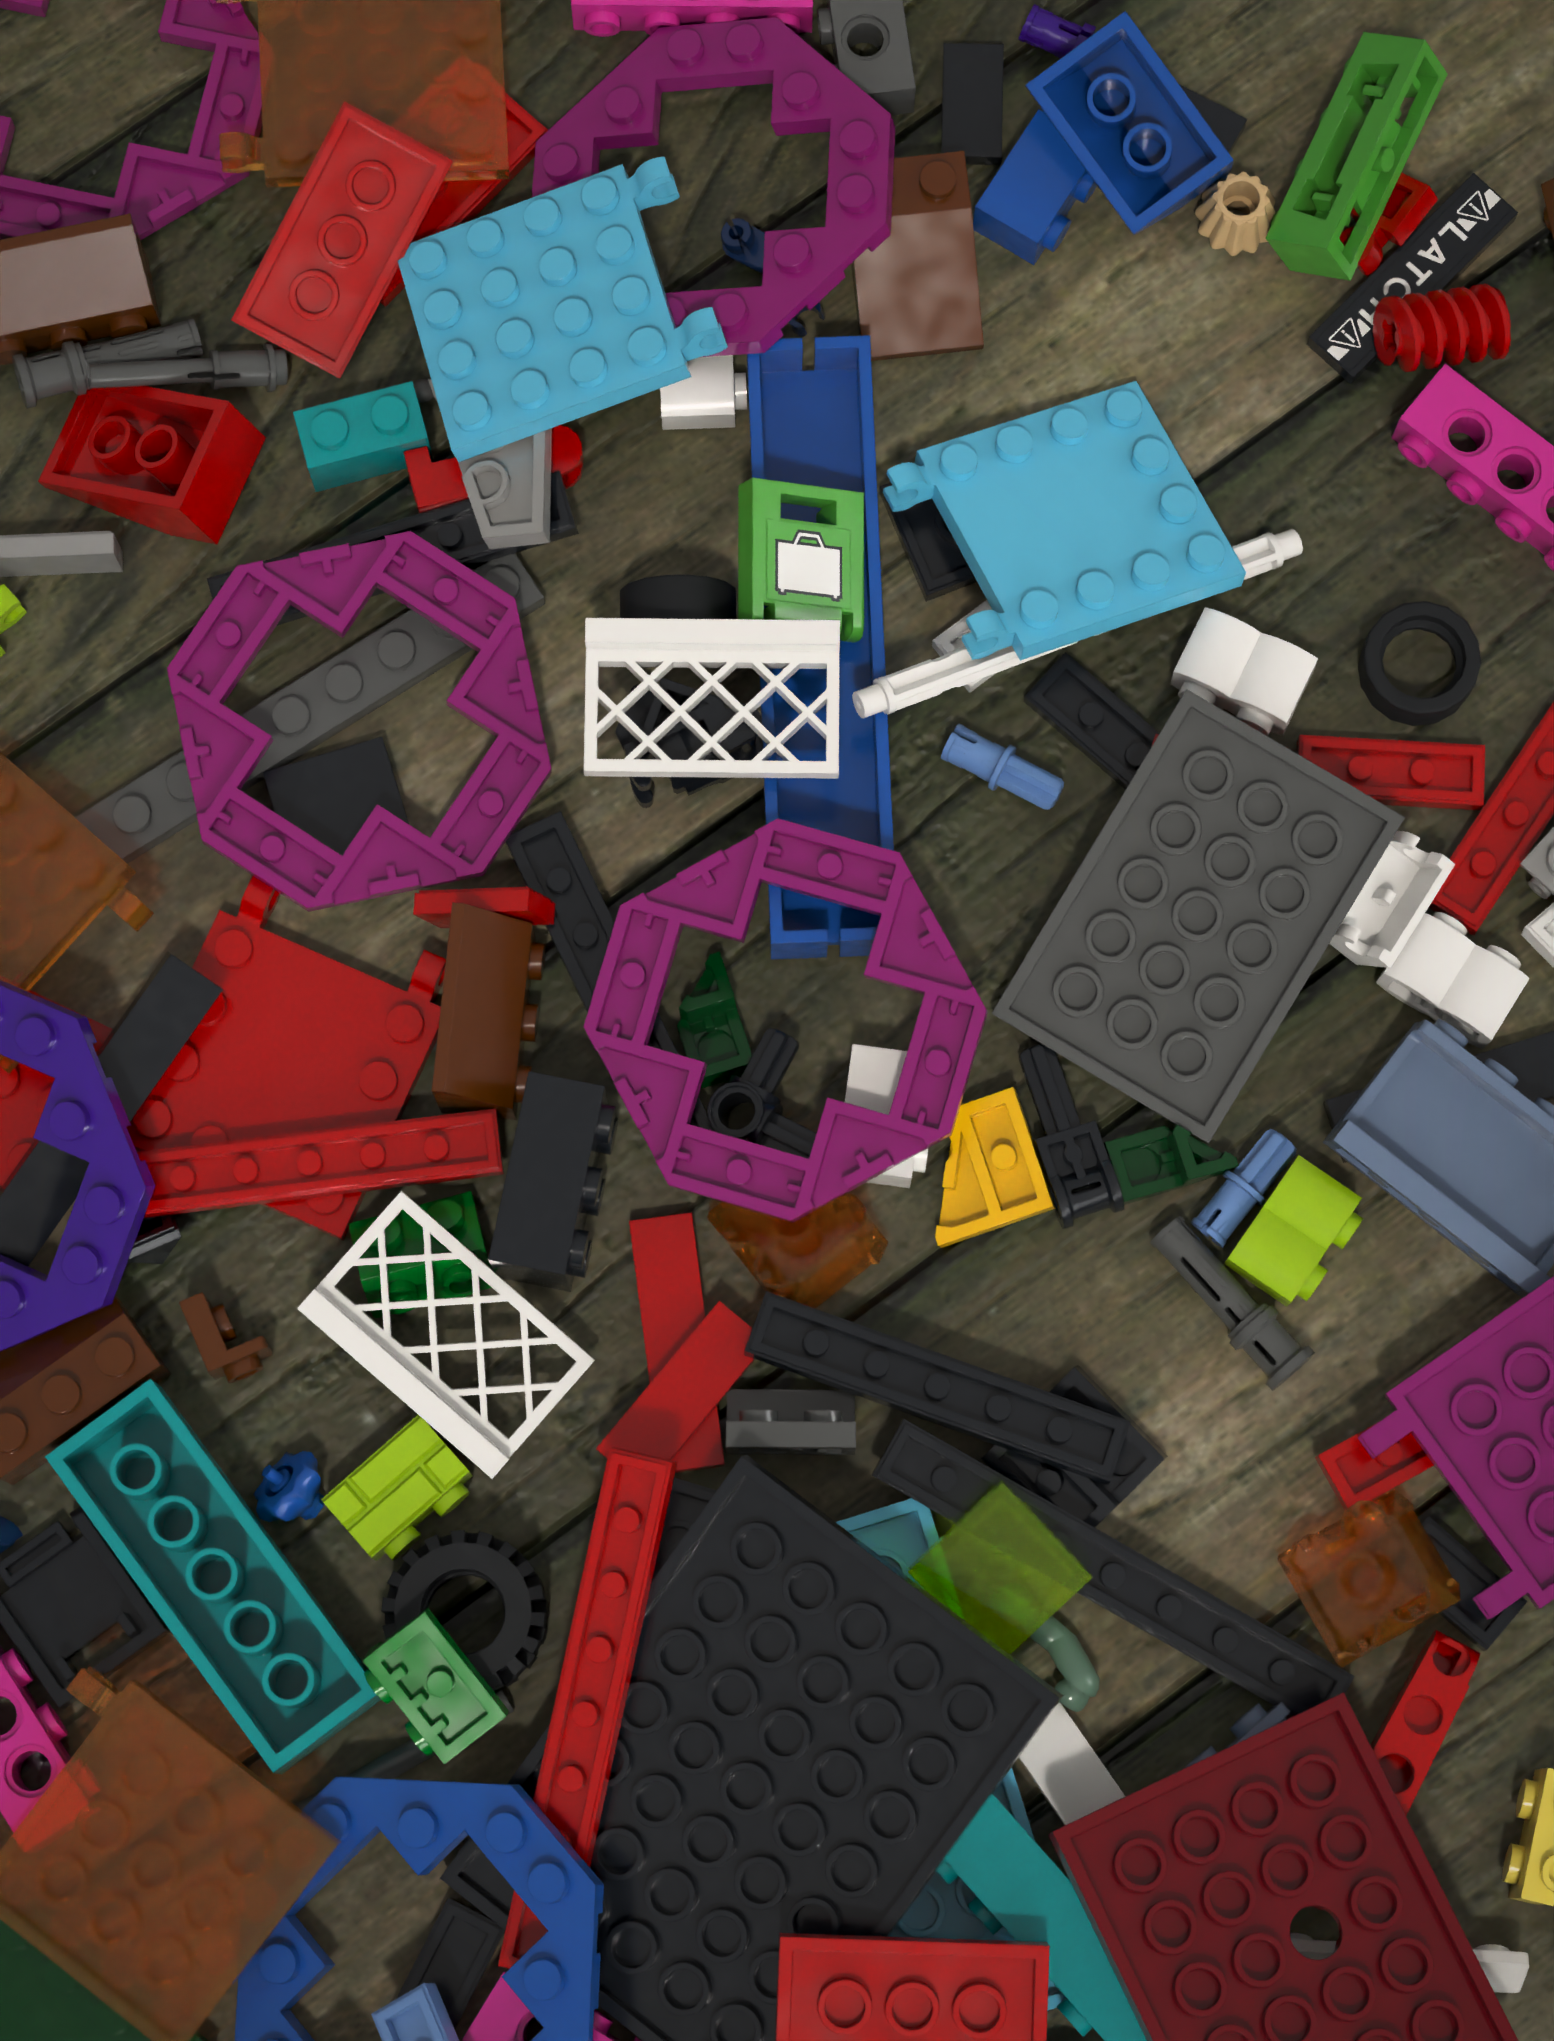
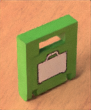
M751 478L739 484L738 619L763 620L764 617V620H840L841 641L855 643L862 638L864 632L863 492L760 478ZM781 503L822 508L816 514V523L781 518Z

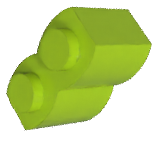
M1298 1155L1224 1265L1286 1307L1293 1301L1296 1295L1307 1302L1328 1272L1326 1268L1318 1263L1329 1246L1333 1243L1340 1249H1343L1364 1219L1354 1212L1362 1197Z

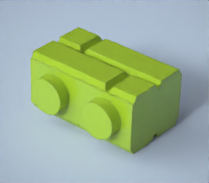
M417 1415L321 1500L373 1560H379L386 1553L394 1561L421 1537V1534L415 1528L433 1511L441 1518L446 1516L470 1494V1491L464 1484L473 1475L421 1416Z

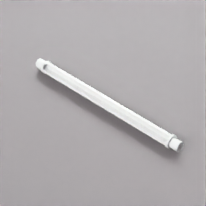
M1289 529L1275 535L1268 532L1232 546L1246 571L1244 580L1269 570L1277 569L1283 565L1285 560L1301 555L1303 551L1300 536L1294 529ZM1077 642L1021 661L1012 646L972 660L964 646L936 659H929L874 679L873 685L853 692V704L858 715L863 719L880 712L888 715L937 696L943 691L954 687H961Z

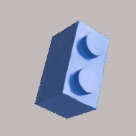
M1038 109L975 205L973 219L974 231L1032 265H1035L1045 248L1052 252L1058 248L1071 224V220L1066 215L1076 200L1085 204L1097 187L1096 183L1043 111Z

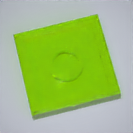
M1003 1480L908 1568V1573L925 1591L1008 1654H1012L1093 1578L1087 1568Z

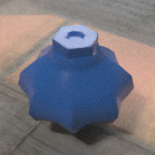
M302 1451L297 1454L286 1452L275 1465H268L264 1468L262 1472L263 1480L253 1493L257 1500L256 1511L262 1520L267 1522L277 1520L289 1521L298 1516L304 1520L315 1518L324 1507V1503L321 1500L324 1496L319 1492L321 1477L318 1473L317 1459L312 1452Z

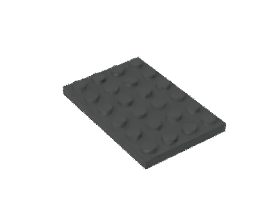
M1186 689L991 1014L1176 1125L1192 1132L1191 1134L1209 1144L1405 817Z

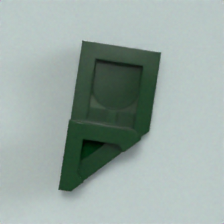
M720 951L710 954L705 963L706 970L691 995H686L679 1007L681 1019L677 1024V1029L685 1056L707 1064L701 1089L728 1081L731 1075L741 1077L752 1058Z
M1163 1125L1104 1142L1106 1152L1121 1189L1124 1205L1221 1175L1227 1170H1235L1239 1166L1237 1159L1226 1151L1220 1153L1191 1137L1192 1132L1179 1125H1176L1172 1130Z

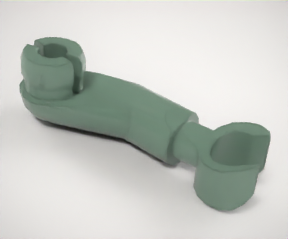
M1009 1582L997 1587L987 1599L986 1604L1017 1618L1026 1629L1027 1635L1049 1652L1055 1665L1064 1676L1054 1688L1064 1695L1059 1702L1072 1711H1081L1087 1705L1088 1699L1096 1696L1099 1690L1100 1678L1077 1636L1043 1607L1040 1610L1033 1607L1030 1603L1034 1597L1023 1584Z

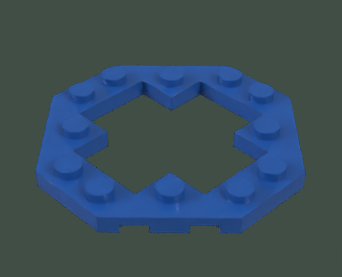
M337 1776L245 1865L235 2041H315L290 2009L335 1964L295 1914L380 1831L418 1876L428 1875L469 1835L548 1930L502 1976L544 2027L531 2041H593L594 2009H598L601 1961V1953H597L598 1914L603 1913L604 1884L519 1784Z

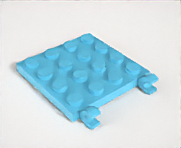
M657 157L644 162L630 178L623 164L414 241L408 247L404 257L398 260L451 451L458 462L690 378L691 374L687 361L719 353L728 347L722 327L717 322L713 307L703 308L691 313L677 328L673 320L640 214L641 210L665 205L680 197L674 176L670 174L665 157Z

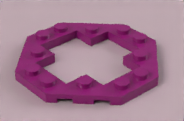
M0 0V8L45 17L50 0ZM166 0L158 29L161 42L214 52L188 154L129 142L114 198L3 175L16 127L12 118L0 116V240L129 213L140 240L250 175L278 65L274 53L262 35L260 36L254 28L239 0Z
M777 17L659 27L540 137L535 145L532 197L599 173L600 150L659 145L662 92L773 83L771 125L776 136L830 132L825 227L765 231L762 286L665 293L676 328L691 313L703 308L713 307L717 322L722 327L728 347L719 353L702 357L765 353L783 336L781 329L804 307L811 310L846 277L844 270L867 248L873 252L891 235L895 124L891 114Z
M412 531L387 535L382 540L349 546V543L302 552L297 557L263 563L262 560L237 565L167 667L203 844L308 912L483 876L552 773L516 599ZM379 588L478 652L446 700L447 706L497 738L430 838L377 804L342 856L241 791V788L272 744L273 738L223 704L290 605L343 638L374 591Z
M777 818L755 830V834L724 851H717L676 874L677 877L646 894L643 892L620 905L583 1028L595 1050L600 1055L619 1095L637 1128L642 1133L669 1186L795 1222L952 1135L988 1012L900 852ZM762 883L881 916L864 971L865 978L924 994L889 1115L827 1097L809 1159L690 1125L707 1064L703 1061L648 1046L683 926L744 943Z

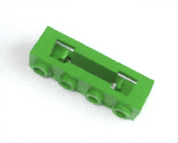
M1363 32L1353 55L1344 66L1343 76L1329 106L1321 114L1319 127L1304 158L1300 160L1296 167L1292 184L1280 209L1274 214L1270 223V230L1265 238L1290 271L1351 281L1363 251L1385 209L1448 74L1425 39ZM1404 98H1415L1401 127L1395 121L1402 114L1400 106ZM1354 207L1360 217L1344 246L1339 237L1344 226L1349 227L1351 222L1350 214Z

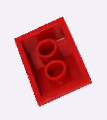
M149 386L92 388L87 390V394L77 396L38 482L45 488L165 534L217 545L266 437L226 400Z

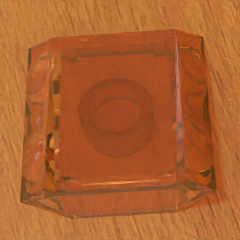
M848 1192L795 1222L721 1202L714 1207L707 1216V1219L765 1291L815 1309L869 1266L879 1264L889 1243L872 1222L862 1202L855 1195Z
M1393 1489L1375 1500L1358 1501L1344 1511L1340 1520L1316 1534L1305 1535L1293 1543L1291 1548L1278 1555L1280 1565L1333 1658L1341 1667L1350 1664L1461 1601L1459 1582L1450 1574L1415 1514L1414 1505L1397 1489Z

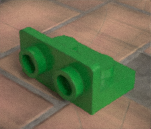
M428 1607L384 1642L380 1641L373 1646L362 1660L369 1668L364 1672V1676L375 1694L386 1704L393 1700L410 1720L405 1724V1728L412 1741L427 1756L435 1752L443 1764L454 1758L508 1715L509 1710Z

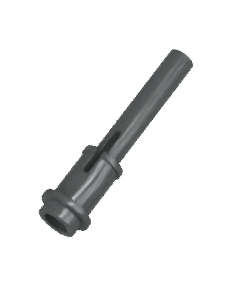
M264 343L263 349L210 350L209 358L93 363L87 365V376L90 389L210 383L212 390L265 386L267 392H274L276 386L287 384L288 369L285 350L283 348L274 349L271 343Z

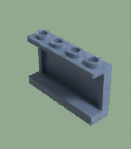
M1426 1019L1416 1022L1331 1130L1323 1143L1514 1293L1523 1298L1550 1279L1547 1272L1554 1264V1105L1540 1097L1534 1103L1514 1088L1519 1080L1512 1072L1493 1059L1488 1058L1484 1064L1464 1049L1468 1043L1467 1038L1447 1022L1441 1019H1437L1434 1024Z

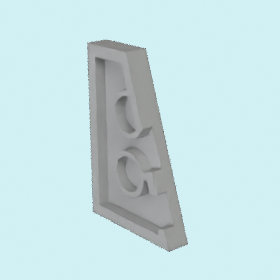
M428 379L433 396L437 401L432 380ZM552 428L458 462L463 475L462 480L482 538L489 549L550 543Z

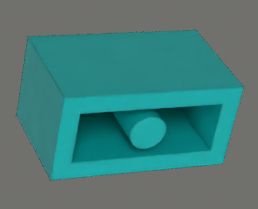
M413 381L293 412L315 492L407 469L403 451L427 446L431 462H434Z

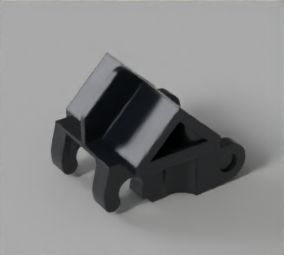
M662 678L659 684L680 706L697 691V689ZM639 684L633 686L630 692H632ZM649 690L625 714L649 736L672 712ZM708 694L688 713L711 737L736 715L730 707L725 708L723 701L719 697ZM756 709L752 715L762 724L761 715ZM680 721L656 745L671 760H688L704 743ZM745 722L740 724L719 744L735 760H752L762 751L760 738ZM618 723L615 734L626 757L640 742L625 727ZM648 751L640 759L656 758ZM711 752L703 760L720 759L713 752ZM629 777L634 797L639 805L643 808L652 806L654 800L653 793L650 790L652 784L651 777ZM668 777L672 783L674 793L679 794L686 791L688 796L711 785L723 784L732 779Z

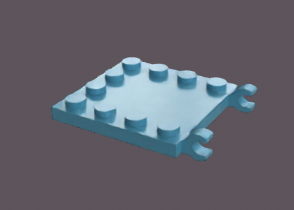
M1137 381L917 450L914 463L905 462L889 468L886 473L892 485L883 488V494L893 512L903 511L920 502L933 499L992 610L977 612L966 619L971 633L963 635L961 640L972 660L987 657L998 650L1012 646L1021 661L1240 587L1246 575L1244 567Z

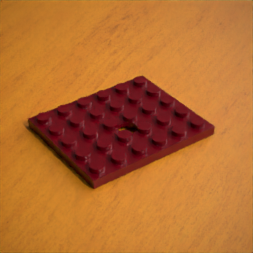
M1344 1692L1048 1834L1147 2041H1518ZM1315 1907L1319 1910H1325L1331 1914L1338 1925L1339 1939L1335 1944V1950L1325 1959L1314 1960L1303 1956L1296 1950L1291 1941L1290 1925L1292 1919L1303 1908Z

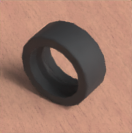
M686 574L646 577L630 582L620 589V618L736 619V588L724 580L708 576Z
M1428 601L1403 603L1384 613L1369 631L1358 662L1360 685L1371 705L1390 720L1411 726L1435 724L1454 714L1470 695L1479 674L1481 656L1478 639L1468 622L1449 607ZM1420 629L1434 633L1448 643L1454 653L1456 669L1453 680L1444 691L1433 697L1416 698L1405 695L1391 685L1384 673L1383 656L1387 645L1395 636L1406 630Z

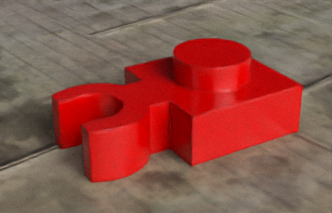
M1401 172L1385 209L1358 262L1357 267L1362 274L1368 276L1378 268L1383 258L1382 248L1388 241L1402 246L1438 201L1437 196L1429 185ZM1353 207L1351 216L1357 223L1360 215H1358ZM1350 227L1341 233L1339 239L1344 246L1354 227Z

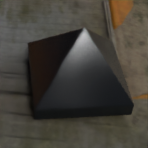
M176 1215L143 1218L128 1262L163 1264L182 1237Z

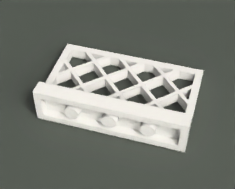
M585 619L584 776L839 778L840 620ZM599 667H626L641 683L616 705L599 689ZM641 667L657 668L648 675ZM672 668H690L704 682L681 706L657 684ZM705 668L720 669L712 676ZM736 668H752L768 683L745 706L720 684ZM768 668L783 670L775 676ZM799 669H826V690L808 707L784 685ZM650 690L672 714L647 736L625 712ZM713 691L736 715L711 737L688 713ZM775 691L799 714L776 737L752 715ZM598 702L609 712L599 722ZM825 705L826 725L815 715ZM616 721L640 742L624 759H597L598 738ZM681 721L704 745L688 760H671L656 743ZM743 722L767 744L752 760H735L719 745ZM808 722L826 740V761H799L783 744ZM649 751L656 759L640 758ZM713 752L720 760L703 759ZM776 752L784 761L766 760Z
M403 1191L394 1198L297 1308L491 1479L494 1478L513 1453L595 1361L594 1358ZM402 1209L423 1227L424 1254L387 1256L385 1229ZM431 1235L451 1252L432 1253ZM378 1238L379 1257L360 1258ZM460 1259L471 1269L473 1296L435 1299L433 1261ZM425 1261L427 1299L390 1302L387 1264ZM378 1264L380 1266L382 1302L355 1304L335 1287L352 1266ZM479 1277L499 1294L480 1296ZM508 1301L520 1312L521 1338L483 1341L481 1303ZM473 1304L476 1341L438 1344L435 1306ZM428 1307L430 1345L403 1346L392 1336L390 1309ZM382 1310L383 1328L364 1311ZM527 1319L548 1337L529 1338ZM557 1344L576 1361L559 1381L531 1383L529 1346ZM522 1346L524 1384L486 1386L484 1349ZM476 1349L479 1387L451 1388L440 1378L438 1352ZM431 1352L432 1371L413 1354ZM550 1390L533 1410L532 1391ZM525 1392L526 1419L508 1438L488 1420L487 1394ZM479 1395L480 1413L461 1396Z

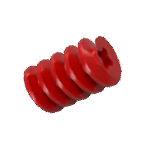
M1486 283L1473 285L1470 289L1463 286L1451 288L1447 292L1434 290L1428 291L1425 295L1412 293L1406 294L1403 298L1397 295L1384 297L1376 305L1373 316L1374 346L1378 359L1385 366H1391L1396 358L1399 367L1404 372L1416 371L1420 361L1426 369L1438 368L1442 358L1449 366L1460 365L1464 356L1471 363L1482 362L1487 354L1493 360L1504 359L1509 352L1511 342L1510 314L1501 291Z

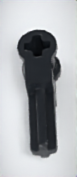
M1043 1044L1035 1045L1023 1051L1019 1055V1062L1045 1134L1044 1137L1035 1139L1034 1145L1056 1207L1054 1210L1063 1229L1072 1227L1074 1219L1110 1208L1114 1213L1124 1210L1121 1189L1096 1120L1081 1125L1056 1052Z

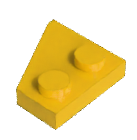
M1011 1087L962 1104L953 1133L949 1136L951 1143L949 1157L945 1163L942 1184L944 1192L939 1225L936 1226L935 1239L940 1248L1056 1209L1016 1089Z

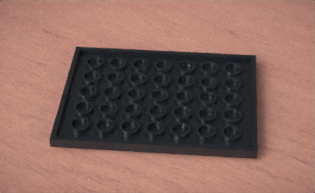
M748 1455L740 1457L652 1580L590 1865L591 1870L604 1884L603 1913L598 1914L597 1953H601L599 2006L643 2041H775L779 1933L889 1937L1064 1696ZM549 1726L507 1783L519 1784L532 1800H534ZM469 1837L440 1879L506 1930L514 1889Z

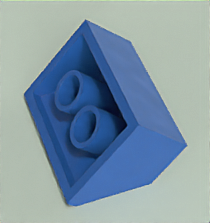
M1126 11L1025 85L1133 236L1179 210L1232 170L1233 158Z

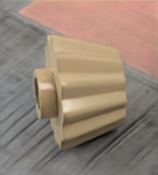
M1241 172L1239 175L1229 173L1217 181L1216 184L1202 192L1203 203L1195 210V215L1201 221L1198 233L1209 238L1212 249L1225 248L1231 256H1236L1242 250L1255 253L1259 243L1268 242L1265 238L1270 230L1271 220L1276 213L1274 209L1275 198L1268 187L1262 185L1258 176L1250 177L1246 172ZM1238 210L1243 212L1245 215H1236L1231 213L1230 211Z

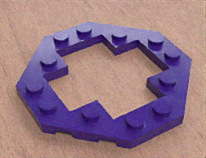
M0 980V1054L55 1078L33 1138L89 1162L49 1274H43L0 1254V1352L112 1304L156 1186L146 1161H140L127 1129L131 1124L112 1077L106 1078L93 1044L97 1043L87 1017Z

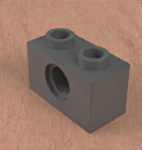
M827 0V8L817 9V24L820 44L832 45L834 64L832 65L891 115L914 113L916 86L903 0ZM859 43H869L877 47L879 51L872 56L863 57L856 55L850 49Z

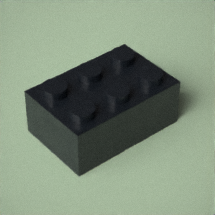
M529 1071L488 1258L493 1271L501 1278L571 1292L574 1276L586 1277L592 1250V1240H589L590 1231L584 1230L587 1214L599 1215L605 1188V1179L602 1178L603 1169L597 1168L600 1153L611 1155L618 1126V1118L615 1117L616 1107L608 1104L605 1086Z

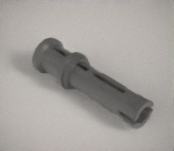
M191 318L169 326L150 329L82 347L79 342L73 343V341L62 343L61 350L25 358L22 353L12 355V362L24 405L28 409L36 407L38 399L73 391L77 396L87 394V390H90L87 376L88 364L192 359L203 357V350L194 319Z
M1182 1216L1175 1218L1151 1240L1152 1246L1156 1247L1189 1283L1191 1288L1231 1330L1228 1334L1231 1346L1235 1350L1244 1349L1268 1376L1266 1385L1272 1391L1291 1377L1315 1354L1310 1346L1301 1347L1276 1319L1278 1311L1273 1305L1268 1306L1266 1302L1259 1305L1226 1269L1225 1265L1217 1259L1190 1229Z

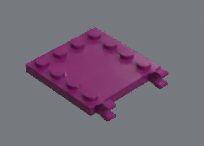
M1554 1276L1388 1391L1384 1396L1395 1411L1358 1437V1440L1370 1457L1374 1459L1411 1433L1510 1572L1472 1598L1487 1620L1499 1614L1525 1594L1537 1610L1554 1599Z

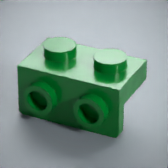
M471 1191L419 1205L491 1268ZM402 1209L385 1229L387 1256L424 1254L423 1227ZM379 1216L349 1223L353 1245ZM431 1235L432 1253L451 1252ZM378 1238L360 1258L379 1257ZM460 1259L433 1261L435 1299L466 1297L473 1294L471 1269ZM425 1261L387 1264L390 1302L427 1299ZM379 1264L358 1266L361 1284L368 1303L382 1302ZM479 1277L480 1291L492 1288ZM414 1308L390 1309V1315L403 1314ZM382 1310L371 1311L374 1318L383 1317Z

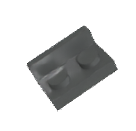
M732 1389L727 1393V1454L855 1455L856 1422L854 1394L843 1390Z

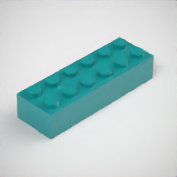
M152 1379L146 1381L45 1456L273 1773L284 1774L381 1700L372 1690L364 1676V1672L368 1670L172 1400Z

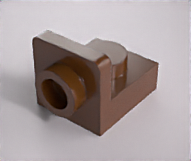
M203 1292L179 1302L206 1369L214 1380L226 1376L228 1383H234L264 1369L261 1360L273 1355L270 1345L264 1336H259L229 1349L227 1342L238 1337L223 1303L212 1307Z

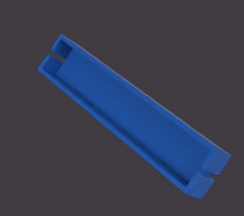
M870 335L815 337L814 370L802 371V338L779 339L765 353L747 354L751 478L864 493V632L858 642L853 643L840 640L839 778H764L765 825L779 818L894 851L888 715L880 712L863 719L858 715L852 699L853 692L873 685V680L886 676ZM781 503V518L816 523V514L822 508ZM768 668L775 676L783 670ZM799 669L784 685L808 707L826 690V669ZM759 675L761 691L768 683ZM776 691L761 705L762 725L774 737L778 736L799 716ZM825 705L815 715L826 725ZM808 722L783 744L799 761H826V740ZM762 740L763 750L767 746V744ZM775 752L766 761L784 760ZM768 884L771 960L826 958L828 945H839V957L869 956L881 916Z

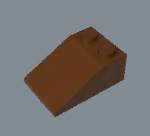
M964 151L894 158L891 235L873 252L867 248L851 263L860 336L870 335L871 361L979 350L984 347L972 206Z

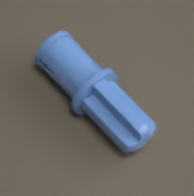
M960 723L956 725L954 732L949 736L941 754L942 760L948 761L987 781L988 789L995 791L1000 786L1044 810H1049L1056 804L1064 787V781L1058 776L1015 755L1017 749L1015 746L1010 744L1005 748L995 742L993 743Z
M1272 1129L1267 1130L1233 1172L1227 1170L1223 1173L1226 1181L1198 1216L1192 1219L1191 1224L1207 1238L1209 1236L1212 1237V1242L1223 1248L1226 1240L1256 1204L1259 1206L1265 1204L1266 1200L1263 1198V1194L1296 1155L1297 1149L1293 1143L1281 1133Z

